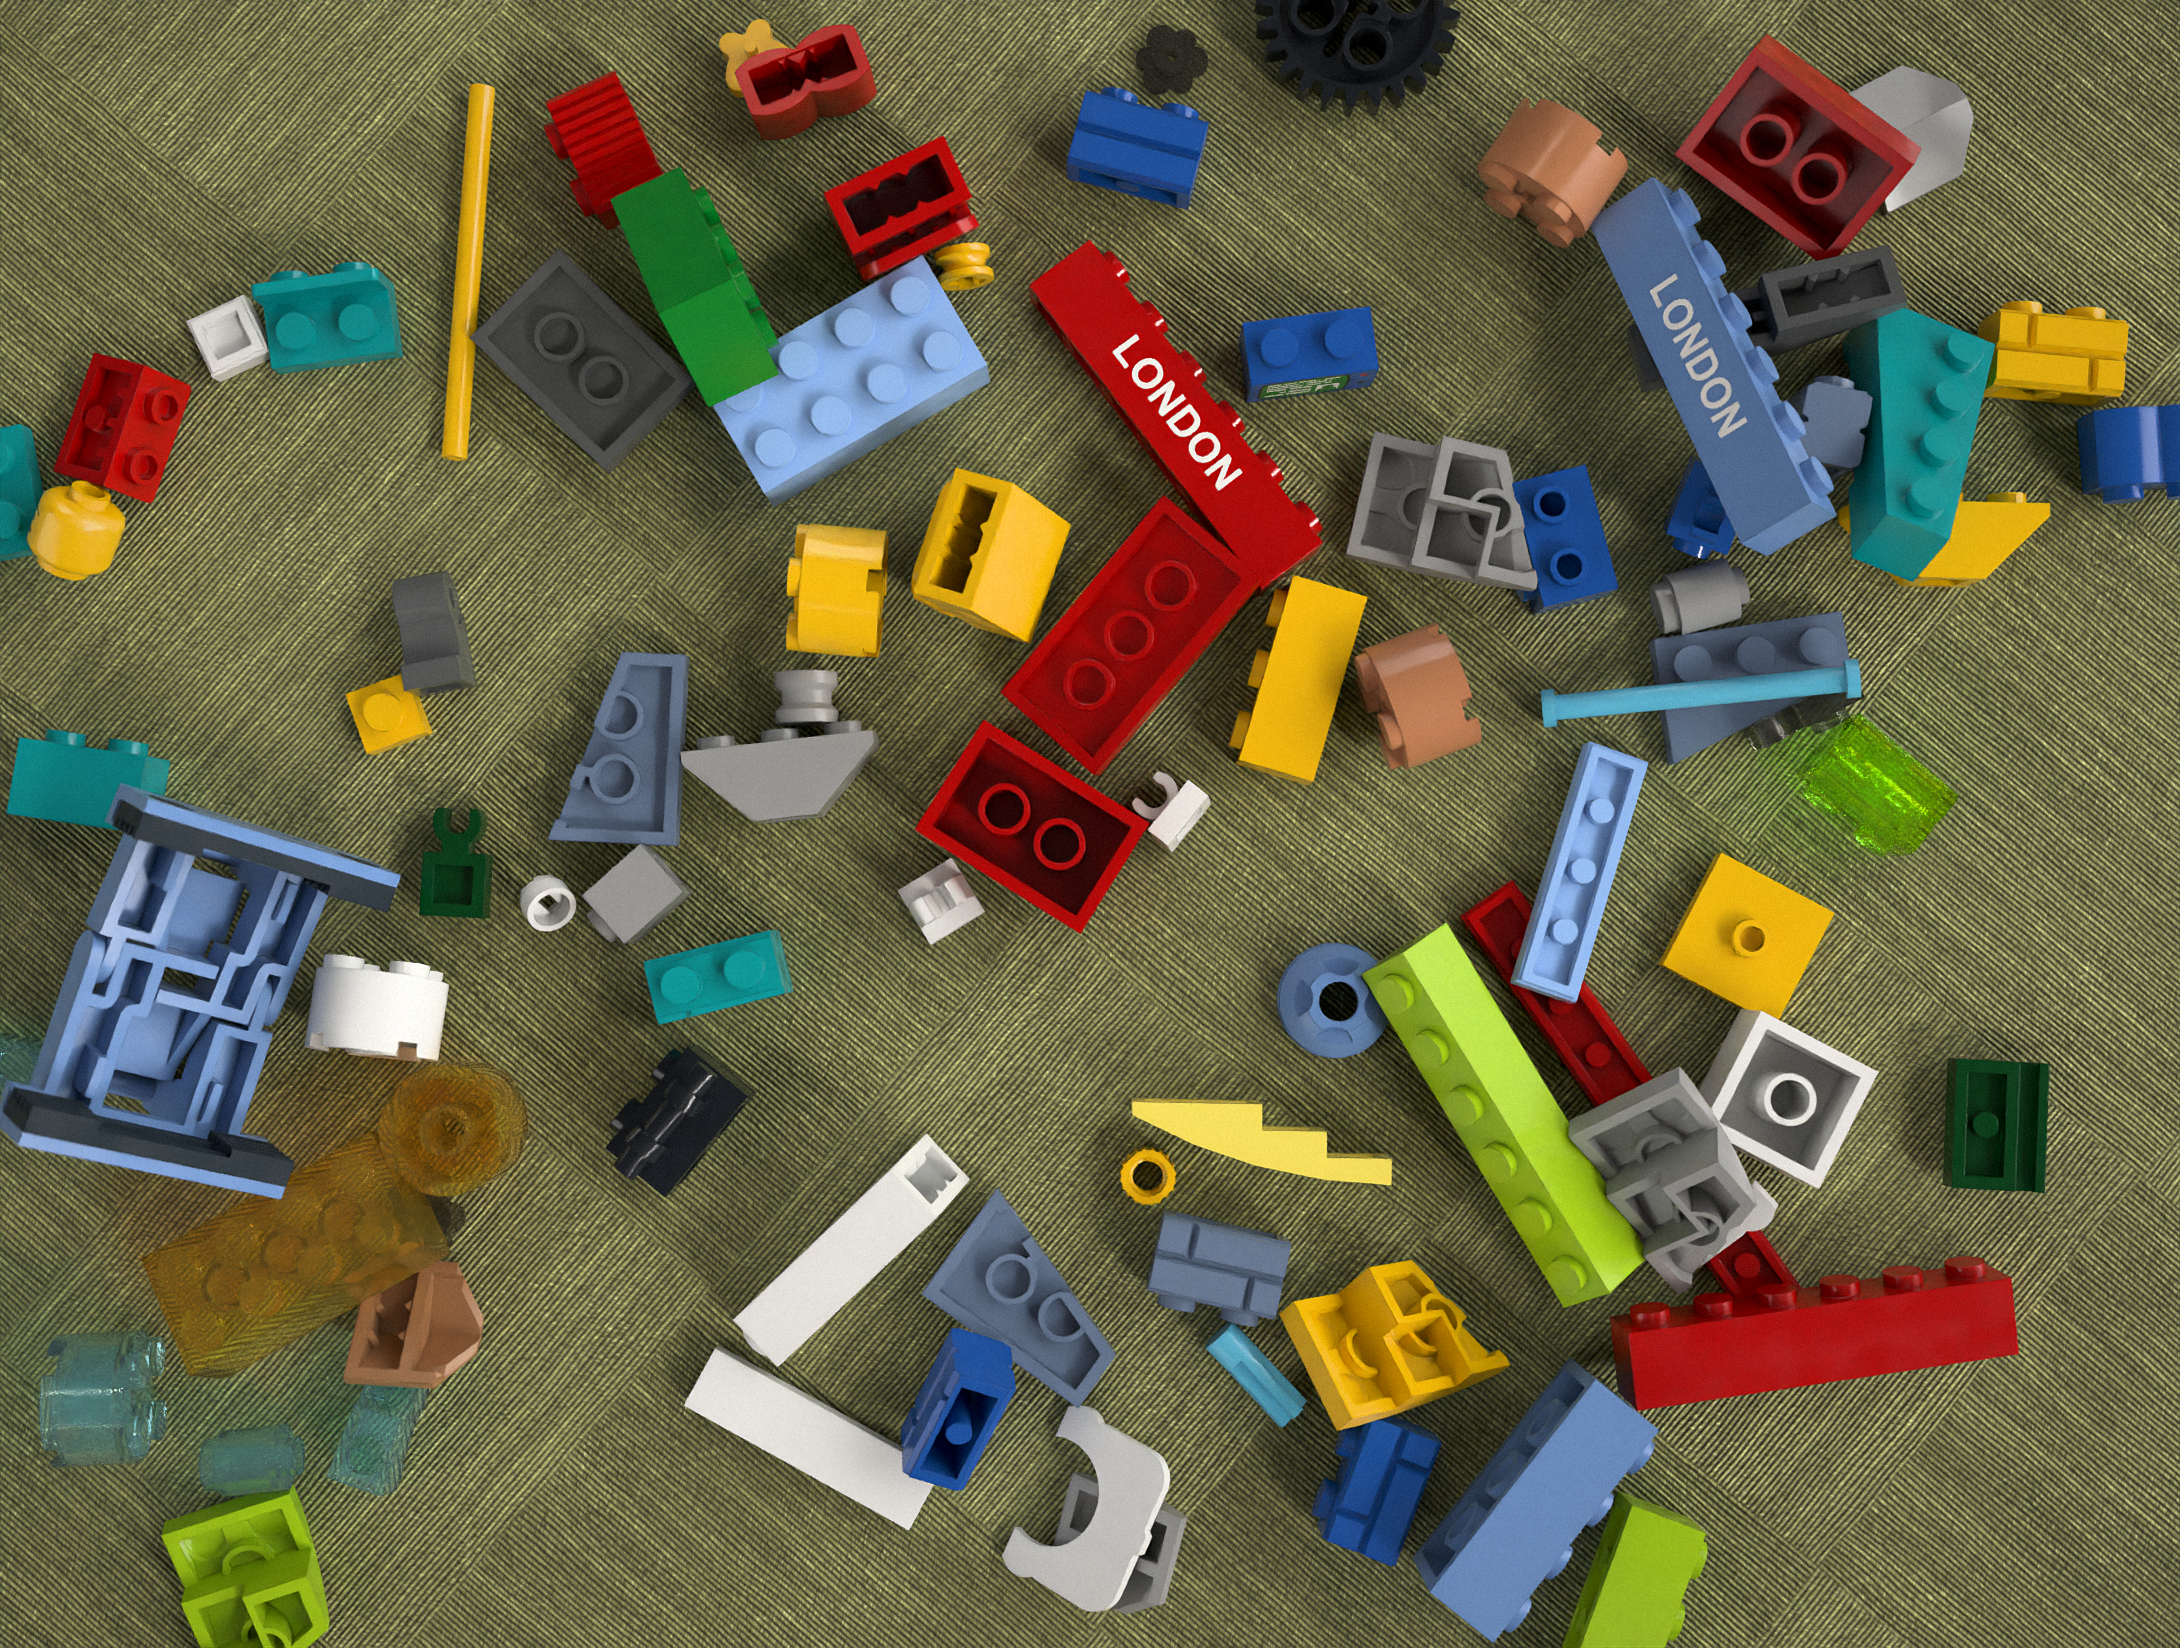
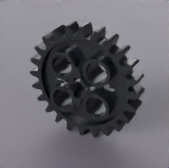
M1256 0L1254 13L1266 18L1257 22L1255 34L1257 39L1273 40L1265 47L1263 56L1265 63L1284 61L1278 73L1277 81L1279 84L1288 82L1295 77L1300 80L1296 99L1299 101L1303 100L1313 90L1321 93L1319 101V111L1325 112L1334 98L1342 100L1345 117H1351L1356 101L1364 100L1371 116H1376L1380 107L1381 97L1386 96L1390 103L1398 109L1402 106L1405 98L1404 85L1420 95L1427 83L1423 72L1434 76L1439 75L1444 60L1438 53H1450L1456 39L1451 33L1447 32V30L1455 29L1460 19L1461 12L1448 7L1456 0H1410L1415 10L1409 13L1393 11L1387 5L1386 0H1371L1367 13L1361 12L1357 15L1347 31L1343 43L1332 57H1326L1323 54V50L1341 32L1346 12L1352 13L1355 11L1362 0ZM1307 11H1315L1327 19L1328 25L1321 29H1310L1299 21L1298 16ZM1357 46L1370 47L1379 55L1380 61L1372 65L1361 64L1351 56L1350 50Z

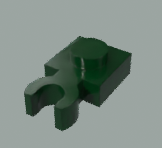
M437 807L433 816V829L437 837L442 841V852L423 851L419 915L489 919L493 855L475 854V844L482 839L487 829L486 813L484 810L470 809L469 826L464 832L458 834L451 827L452 809Z

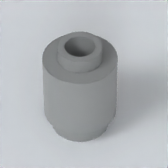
M1725 558L1664 574L1662 582L1649 586L1652 611L1662 634L1676 631L1679 635H1685L1738 620L1742 615L1741 605L1750 602L1749 588L1742 569L1739 566L1731 568Z

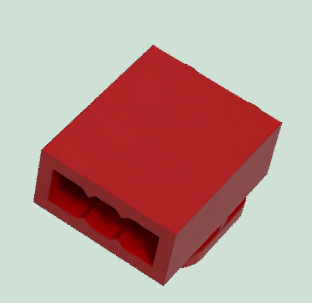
M944 135L823 193V205L850 261H854L858 270L857 273L863 284L885 275L921 255L924 256L975 231L980 226L975 214H971L967 203L971 200L972 195Z

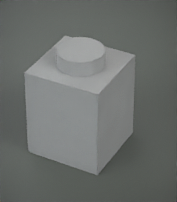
M639 844L589 888L582 897L593 908L587 914L589 921L608 941L613 943L617 938H620L624 944H637L692 895L693 892L652 846Z

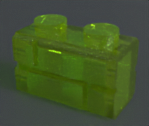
M1860 713L1844 717L1821 742L1820 747L1811 754L1796 774L1797 777L1808 785L1804 795L1811 803L1831 816L1841 812L1858 827L1853 833L1856 840L1880 857H1885L1888 852L1894 857L1910 855L1916 851L1932 832L1935 824L1942 820L1959 797L1958 794Z

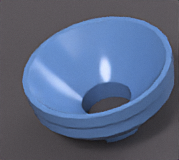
M1323 943L1308 948L1297 955L1286 967L1279 981L1276 995L1277 1012L1281 1024L1289 1037L1308 1052L1326 1058H1346L1361 1053L1373 1045L1383 1034L1389 1020L1361 974L1378 962L1367 952L1343 943ZM1344 982L1351 986L1356 993V1009L1345 1020H1331L1320 1009V994L1325 986L1330 983Z

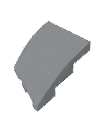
M1374 432L1343 558L1411 573L1533 592L1536 590L1538 583L1537 573L1532 568L1523 532L1525 524L1521 508L1515 499L1512 483L1514 479L1506 450L1443 436L1437 446Z
M1679 1066L1569 1120V1138L1607 1179L1606 1197L1644 1238L1643 1257L1677 1294L1687 1291L1692 1284L1693 1273L1709 1254L1715 1256L1726 1243L1728 1232L1734 1227L1740 1226L1756 1206V1195L1747 1174L1708 1103Z

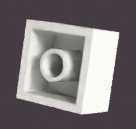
M1740 1009L1699 1092L1718 1119L1734 1149L1797 1182L1819 1189L1878 1072L1763 1011Z

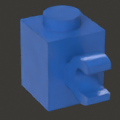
M1691 456L1663 524V529L1666 534L1675 537L1672 543L1673 548L1708 560L1711 550L1727 555L1736 533L1701 459Z

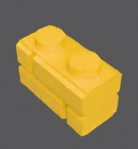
M2007 302L2002 305V309H1998L1981 321L1978 327L1977 337L1995 344L1983 397L2102 407L2121 397L2124 391L2126 369L2124 356L2127 353L2129 324L2124 320L2105 319L2106 311L2098 307L2070 308L2065 311V315L2042 313V304L2038 302Z

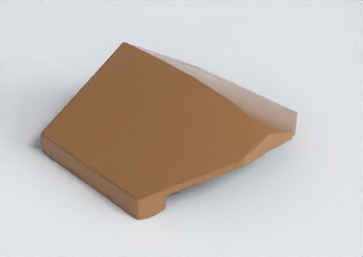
M371 1257L343 1376L345 1383L434 1389L477 1355L482 1339L484 1317L457 1262Z

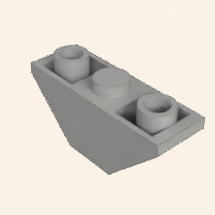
M842 721L823 725L824 735L799 738L798 728L760 732L761 743L736 745L735 736L733 735L713 736L697 739L698 750L680 752L681 764L753 822L769 824L825 817L880 748L879 737L874 730L862 731L861 721Z

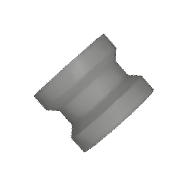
M789 670L774 673V686L781 692V706L775 711V725L818 727L839 722V711L832 705V692L838 687L837 672L827 670Z

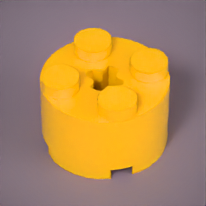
M811 523L809 525H797L795 557H790L787 574V596L794 597V612L789 613L787 623V650L864 658L879 657L884 618H882L883 603L887 592L888 531Z

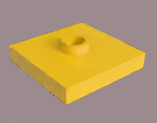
M1716 853L1658 965L1739 1009L1763 1011L1779 1020L1835 913L1724 853Z

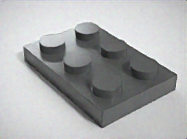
M560 249L470 337L608 474L697 386L694 380Z

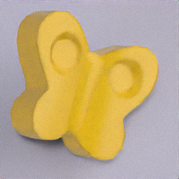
M764 19L752 21L744 35L726 33L719 40L721 52L725 59L728 60L725 79L730 92L735 97H744L735 76V71L746 60L767 50L788 48L781 42L773 39L770 25Z

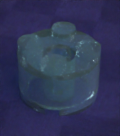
M144 1330L58 1334L53 1338L46 1357L59 1356L56 1375H42L39 1398L40 1433L44 1451L58 1450L59 1453L49 1463L53 1468L140 1463L149 1453L151 1440H162L166 1432V1404L164 1400L154 1401L153 1376H160L164 1369L165 1345L163 1338L148 1337Z

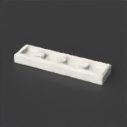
M720 1345L714 1349L684 1404L687 1408L907 1530H910L934 1485L910 1478L907 1474L903 1473L902 1452L904 1448Z

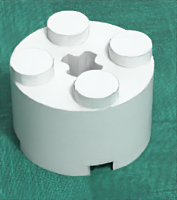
M325 954L323 967L316 968L304 1047L329 1052V1047L343 1048L345 1052H348V1055L414 1062H420L421 1058L429 1062H438L449 984L442 982L443 973L431 971L428 965L403 961H390L389 972H382L379 966L364 964L365 959Z

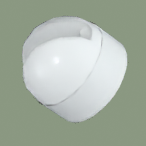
M551 875L536 876L532 882L528 883L521 890L519 901L521 910L535 929L539 931L559 929L573 917L576 910V899L567 885L560 879ZM547 895L556 900L549 908L541 901Z

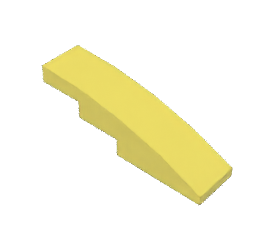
M1132 1098L1131 1100L1133 1116L1193 1145L1255 1166L1322 1180L1392 1185V1159L1386 1154L1327 1152V1131L1322 1127L1262 1126L1263 1104L1259 1100Z

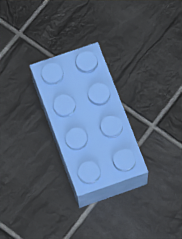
M921 255L777 338L779 345L768 350L779 375L713 405L763 493L771 504L776 507L990 383L987 363L924 256Z

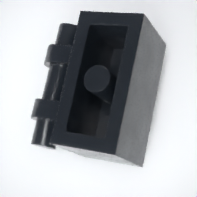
M699 1044L687 1047L683 1053L677 1048H673L652 1072L650 1078L658 1084L642 1103L635 1097L632 1098L609 1126L617 1134L605 1149L617 1158L613 1163L615 1168L631 1180H634L637 1176L641 1177L664 1197L674 1193L757 1093Z

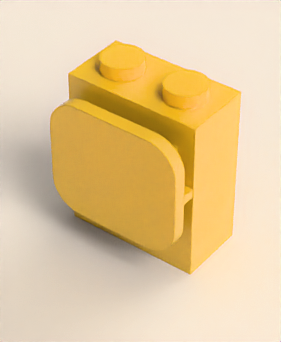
M956 467L953 478L945 484L940 492L913 569L911 579L913 597L929 608L947 616L957 617L975 628L1031 644L1071 524L1014 483Z

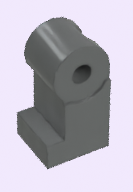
M445 570L394 580L392 597L400 629L405 665H400L404 691L425 697L476 687L477 683L464 614H461L457 590L450 573Z

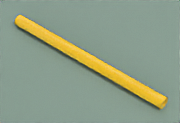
M479 83L469 86L441 455L444 459L454 461H466L468 456L476 343L470 337L477 331L495 97V88Z

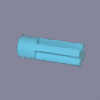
M1228 1322L1206 1343L1205 1348L1280 1428L1284 1427L1291 1419L1296 1418L1303 1410L1302 1407L1307 1400L1235 1323Z

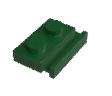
M1948 1057L1943 1163L1944 1186L1965 1189L2045 1193L2050 1064Z

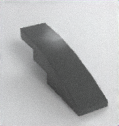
M1889 244L1763 273L1757 286L1732 291L1742 301L1752 319V326L1747 328L1746 332L1754 348L1760 346L1770 358L1843 333L1903 309L1908 302ZM1637 324L1628 326L1626 339L1641 392L1645 393L1665 388L1666 385Z

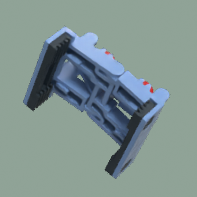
M120 783L105 821L122 830L124 834L85 922L93 930L87 929L84 931L74 947L30 1085L9 1080L6 1082L0 1099V1128L18 1146L281 1199L295 1162L284 1155L282 1151H279L277 1147H274L272 1143H268L266 1138L241 1132L273 1037V1033L263 1026L272 1025L278 1018L328 896L388 913L401 875L357 855ZM195 857L228 865L231 873L236 875L240 881L193 868L192 864ZM246 888L250 896L229 944H222L226 940L243 891ZM210 940L217 941L213 943L208 957L205 958L204 955ZM165 967L199 975L194 989L161 981ZM190 1050L182 1078H174L178 1066ZM110 1093L141 1100L143 1107L150 1115L103 1105L106 1094Z

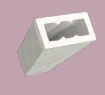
M926 1133L733 1319L743 1330L744 1338L750 1347L757 1353L767 1356L779 1367L941 1214L969 1182L968 1176Z

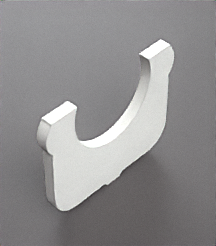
M1082 1405L1079 1408L1068 1406L1056 1436L1069 1439L1079 1445L1092 1461L1099 1485V1497L1095 1514L1088 1527L1080 1536L1061 1546L1042 1544L1031 1538L1022 1527H1015L1002 1558L1007 1568L1013 1574L1019 1577H1033L1036 1581L1079 1608L1089 1612L1105 1611L1119 1601L1138 1557L1144 1555L1152 1538L1150 1530L1169 1488L1170 1472L1166 1461L1159 1453L1111 1425L1105 1424L1101 1414L1094 1408Z

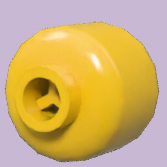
M74 481L71 486H55L44 491L28 531L27 543L33 554L37 556L36 561L39 566L45 571L60 578L78 581L88 578V575L102 573L111 566L125 529L126 519L119 507L110 501L111 495L107 490L91 482Z

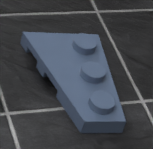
M1842 611L1657 638L1648 642L1655 685L1842 667L1843 660L1849 659ZM1806 696L1659 710L1668 766L1709 747Z
M621 652L593 723L595 728L581 764L576 766L569 784L571 789L559 819H555L547 840L679 847L684 766L681 764L680 752L685 751L690 659L688 656L680 654Z
M997 1187L924 1288L921 1295L972 1332L1005 1342L1006 1345L1011 1347L1012 1361L1079 1408L1115 1358L1116 1351L999 1187Z

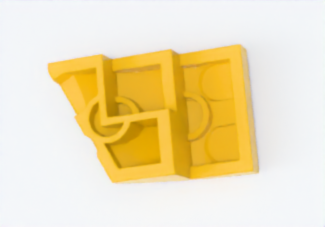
M1413 1260L1368 1267L1339 1293L1293 1301L1279 1313L1336 1431L1363 1425L1424 1405L1495 1376L1510 1366L1507 1357L1499 1349L1488 1353L1462 1326L1467 1316L1452 1300L1445 1298L1437 1290L1434 1282Z

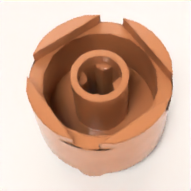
M1528 97L1520 101L1479 162L1477 170L1479 177L1489 188L1483 199L1492 209L1511 219H1514L1518 212L1538 224L1536 227L1538 233L1547 241L1558 247L1568 248L1574 238H1581L1585 235L1628 171V162L1617 146L1610 156L1596 143L1603 132L1579 114L1558 103L1540 98L1533 109L1530 108Z
M1436 622L1361 650L1360 655L1354 657L1355 667L1359 676L1354 679L1356 690L1366 714L1378 712L1377 718L1382 733L1377 735V739L1384 760L1390 770L1401 766L1406 770L1479 744L1482 739L1479 718L1475 717L1467 721L1465 719L1463 708L1467 706L1466 700L1473 698L1471 690L1446 633L1438 635L1439 624Z

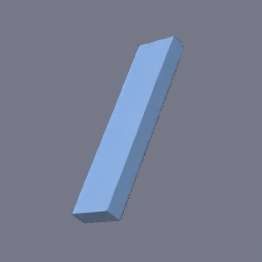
M1591 741L1582 745L1511 977V984L1568 1004L1577 1002L1649 762Z

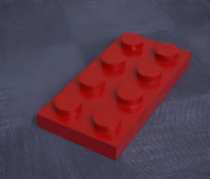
M1163 495L1000 693L1093 775L1100 776L1264 579L1169 498Z

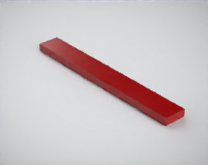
M1513 880L1507 881L1457 916L1592 1108L1604 1104L1653 1079L1584 980L1577 1002L1572 1004L1510 983L1533 909ZM1761 1230L1746 1231L1743 1236L1703 1264L1722 1292L1732 1295L1733 1298L1756 1295L1758 1287L1768 1284H1790L1795 1286L1796 1290L1802 1289Z

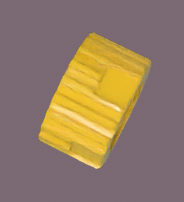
M1143 1146L1140 1149L1135 1148L1134 1152L1128 1153L1127 1158L1122 1161V1168L1120 1167L1119 1171L1121 1175L1119 1176L1120 1183H1122L1121 1188L1126 1191L1128 1197L1131 1196L1135 1203H1141L1144 1206L1145 1204H1150V1206L1155 1203L1160 1204V1201L1164 1197H1168V1193L1174 1190L1176 1170L1172 1160H1169V1155L1167 1153L1164 1154L1161 1149ZM1143 1161L1153 1162L1162 1170V1181L1154 1189H1142L1133 1181L1134 1169Z

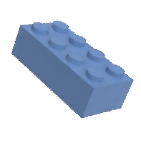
M1569 1357L1412 1558L1429 1592L1492 1643L1496 1641L1503 1630L1508 1633L1515 1630L1527 1616L1532 1604L1529 1597L1545 1577L1548 1580L1555 1578L1567 1565L1573 1552L1570 1544L1584 1526H1595L1609 1511L1614 1500V1495L1611 1492L1627 1472L1631 1475L1638 1472L1648 1461L1655 1448V1443L1652 1439L1659 1430L1630 1404Z

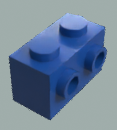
M1586 464L1512 483L1515 499L1520 505L1525 524L1523 532L1532 568L1536 570L1538 577L1536 590L1533 592L1516 590V593L1521 602L1529 601L1532 615L1603 598L1619 588Z

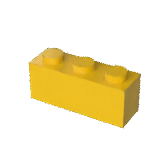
M1293 575L1289 582L1287 591L1275 588L1264 624L1275 628L1269 652L1257 649L1247 681V686L1257 688L1252 710L1250 713L1239 709L1229 741L1230 747L1240 749L1236 760L1237 765L1307 786L1314 781L1366 605L1367 596Z

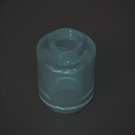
M286 1424L221 1431L217 1438L206 1439L203 1442L199 1456V1474L203 1488L207 1492L218 1491L223 1497L287 1491L291 1488L295 1476H300L303 1473L305 1466L303 1441L300 1436L294 1437L291 1428Z

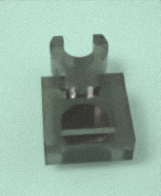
M1862 690L1861 697L1847 699L1845 692L1806 696L1742 730L1753 751L1767 748L1794 732L1811 726L1814 734L1817 735L1851 718L1846 707L1865 698Z

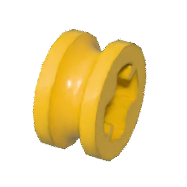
M985 243L956 244L945 247L934 254L936 265L944 270L943 274L938 277L939 284L943 290L963 291L985 286L995 279L993 268L985 264V261L991 257L989 245Z

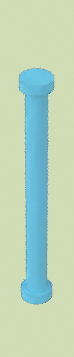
M1858 659L1843 660L1842 667L1560 695H1555L1554 689L1541 690L1544 728L1557 727V720L1843 692H1845L1847 699L1861 697V677Z

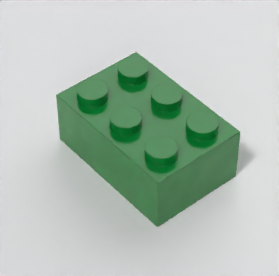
M680 166L611 198V203L658 315L708 408L779 375L768 350L779 345L778 339L763 308L751 313L752 310L762 305L705 186L703 185L692 190Z

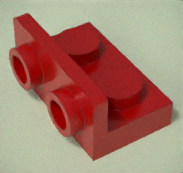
M94 352L53 472L74 480L91 482L102 488L116 491L142 502L152 503L191 394L190 385L146 365Z

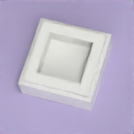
M244 295L186 321L212 378L218 382H223L270 359L267 334L251 300Z

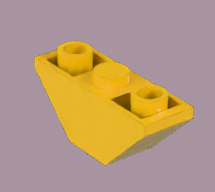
M1961 492L1949 541L1916 579L1911 582L1889 572L1887 573L1900 586L1963 588L1987 578L2050 517V503H2027V494L2021 492L1989 494L1986 496V502L1963 501V493ZM1848 504L1838 510V523L1850 534V510Z

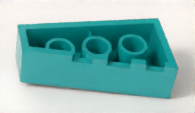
M1907 308L1853 328L1843 342V361L1849 362V380L1854 382L1853 389L1865 391L1873 398L1868 426L1860 431L1865 436L1860 465L1854 469V481L1849 486L1852 558L1913 582L1949 541L1994 353V343Z

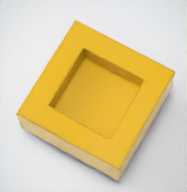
M402 674L345 694L366 754L377 755L433 734L420 696L404 691Z

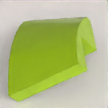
M292 1480L165 1521L161 1537L184 1586L181 1606L200 1648H308L329 1629L330 1619L321 1571L309 1526Z

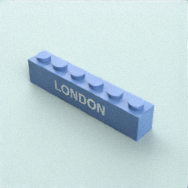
M1651 177L1599 213L1590 227L1740 543L1768 556L1837 516L1827 496L1828 493L1834 490V486L1824 466L1816 457H1808L1799 439L1806 435V429L1800 416L1788 401L1784 400L1781 402L1772 384L1779 379L1777 369L1768 354L1760 346L1754 348L1746 332V329L1752 326V319L1742 301L1733 292L1728 294L1720 279V276L1726 273V267L1714 246L1708 240L1702 241L1694 224L1701 220L1695 204L1683 189L1679 188L1676 191H1672L1660 181Z

